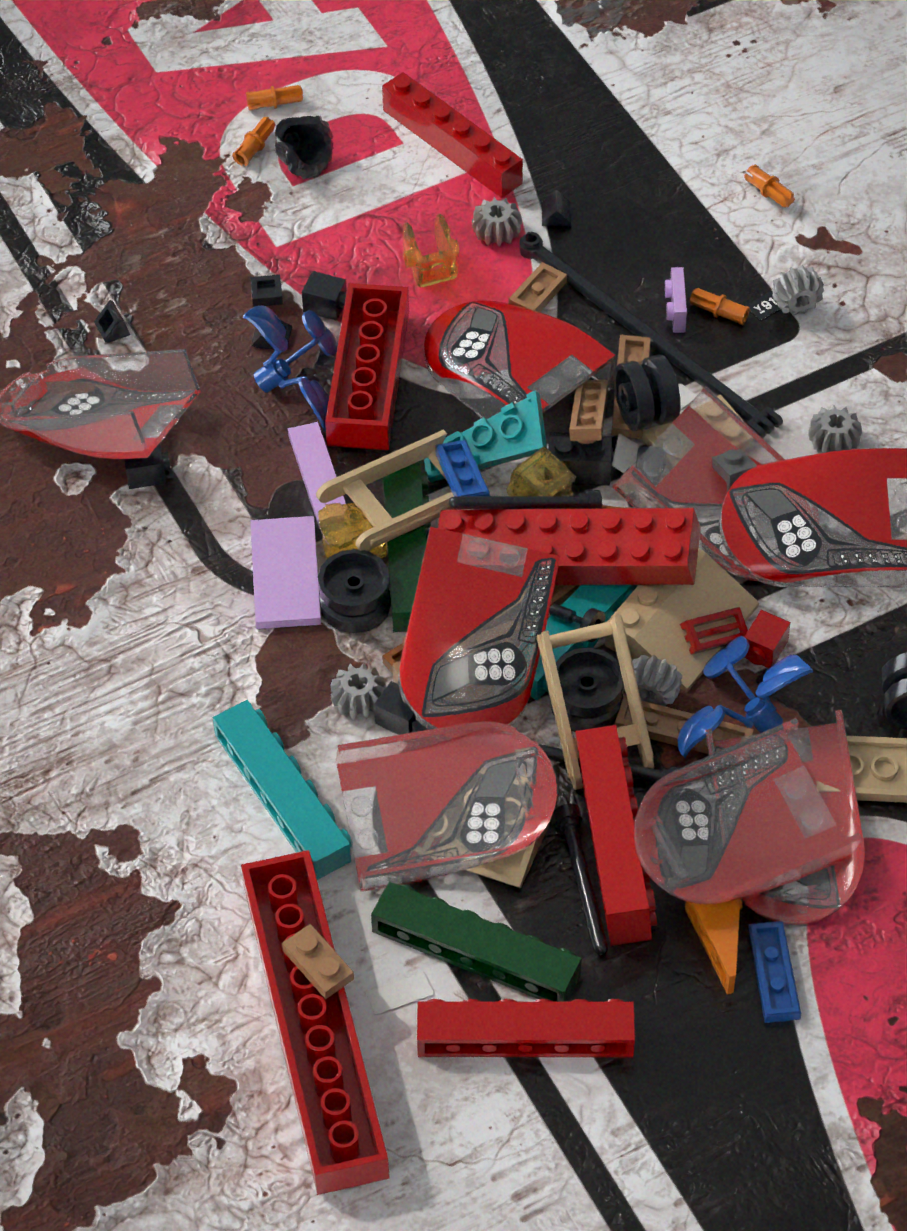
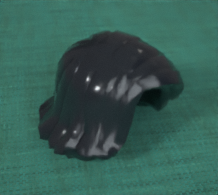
M321 116L286 118L276 125L275 152L280 160L288 165V170L292 174L301 176L302 179L316 178L322 170L328 168V162L332 159V150L334 149L333 134L329 128V123L322 120Z

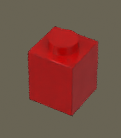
M760 610L744 636L749 642V650L744 658L755 665H762L770 669L776 663L788 643L791 622Z

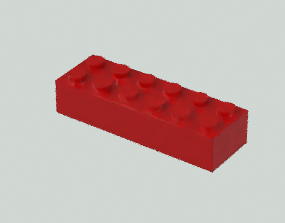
M348 283L325 420L327 446L389 450L409 317L408 287Z
M616 725L575 731L610 946L652 940L651 926H657L656 906L653 889H651L650 877L641 865L635 849L634 823L638 812L636 796L634 797V785L631 767H629L626 739L625 737H618Z

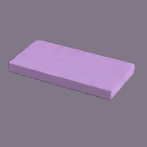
M314 516L250 520L256 629L321 625Z

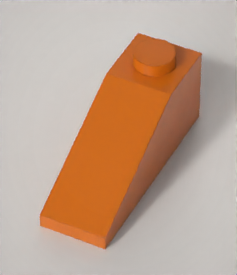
M741 898L718 904H698L686 901L685 910L727 995L734 993L740 909H742Z

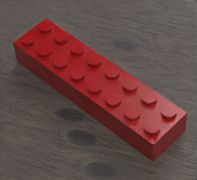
M694 508L440 510L438 528L463 534L457 559L458 563L522 577L527 550L532 549L560 556L555 585H695L701 526ZM547 560V564L546 561H543L541 567L551 566V560ZM537 570L539 574H550L551 570ZM534 571V573H533V575H532V577H531V579H530L528 585H531V584H532V580H533L535 571ZM536 573V585H547L549 583V580H537L538 573Z

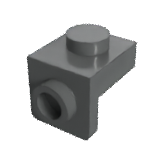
M741 449L729 450L724 454L712 457V468L727 482V493L732 484L742 474L757 466ZM759 487L733 491L735 500L741 499L746 492L759 490Z

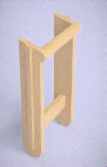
M444 429L329 480L317 490L316 497L321 503H327L347 494L372 524L373 528L363 532L356 540L355 545L360 551L371 550L440 517V510H457L452 509L449 505L450 498L454 497L451 491L392 518L366 487L369 483L427 457L446 479L435 452V445L443 444L447 435Z
M620 614L613 615L609 622L549 635V631H544L536 636L568 778L571 779L575 790L583 788L578 764L577 740L572 737L553 648L613 634L633 723L617 727L618 737H625L627 747L637 744L642 765L654 769L653 751L623 618Z

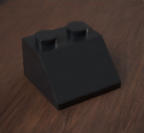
M549 432L547 484L610 486L611 433H603L602 440H596L590 444H582L578 441H570V432Z

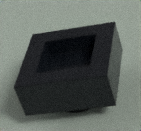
M280 274L250 277L253 307L259 305H283Z

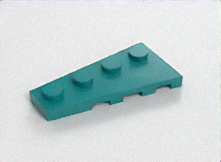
M536 390L526 395L527 398L502 407L501 412L488 419L485 417L473 423V427L461 433L457 431L444 439L443 444L466 440L479 470L548 452L540 393ZM425 458L427 479L430 482L445 479L429 458Z

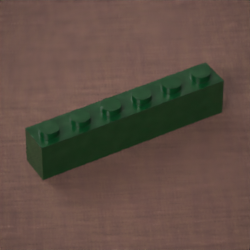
M420 461L383 477L385 510L392 518L429 502V496L422 495L423 490H428L427 471L421 472ZM431 522L387 542L393 633L407 632Z
M389 881L371 913L372 932L536 999L568 1002L581 976L582 958L576 956L572 951L565 948L558 949L545 944L536 936H525L515 932L503 923H493L480 918L478 914L471 910H460L448 905L441 898L428 897L405 884L398 885Z

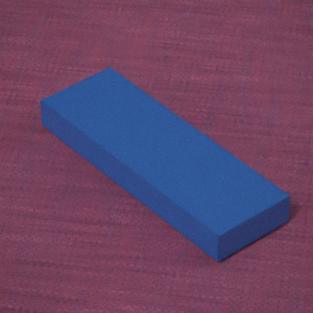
M466 440L435 445L436 457L453 496H490V492Z
M783 921L748 924L747 931L765 1023L800 1020L801 1009Z

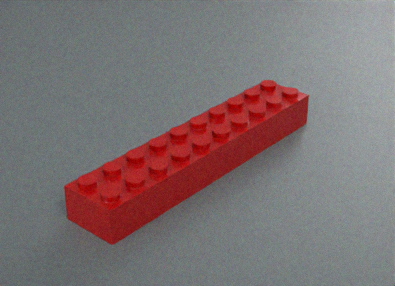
M306 850L241 864L243 886L317 1195L390 1179L388 1156L345 988H341L325 999L282 950V943L309 924L334 949L310 851Z

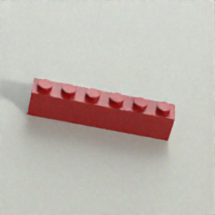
M402 72L382 85L384 112L500 198L505 197L523 184V159L410 76Z
M430 999L426 1002H418L417 1005L418 1057H634V1002H624L620 999H610L606 1002H588L584 999H574L570 1002H553L549 999H538L534 1002H517L513 999H502L498 1002H481L477 999H466L462 1002H445L441 999Z

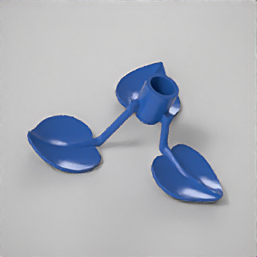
M263 305L253 307L244 314L243 318L251 322L275 349L271 357L263 363V367L254 372V379L261 390L268 393L277 386L283 389L288 385L298 383L301 392L316 414L323 432L326 431L325 420L329 395L316 380L309 381L306 376L288 379V375L291 374L289 364L316 344L319 345L325 355L333 356L337 353L338 348L335 336L315 312L308 310L303 313L302 320L306 330L314 339L288 359L277 360L276 358L279 354L288 348V341L284 337L286 335L285 327L270 308Z
M743 636L735 638L725 649H721L710 658L703 669V673L708 679H713L728 669L750 699L744 708L746 717L722 705H718L715 709L711 706L702 708L692 715L681 727L678 735L680 753L686 758L689 751L696 744L706 738L721 724L725 714L742 722L747 728L754 726L763 737L774 734L782 726L783 718L777 713L776 707L771 703L769 695L791 682L812 673V668L798 655L784 657L764 674V682L758 685L756 690L757 697H755L733 667V664L740 661L748 653L749 642Z

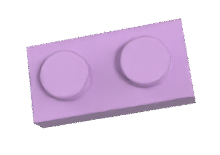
M683 267L671 268V279L665 280V298H671V302H667L666 315L667 320H672L673 333H684L687 316Z

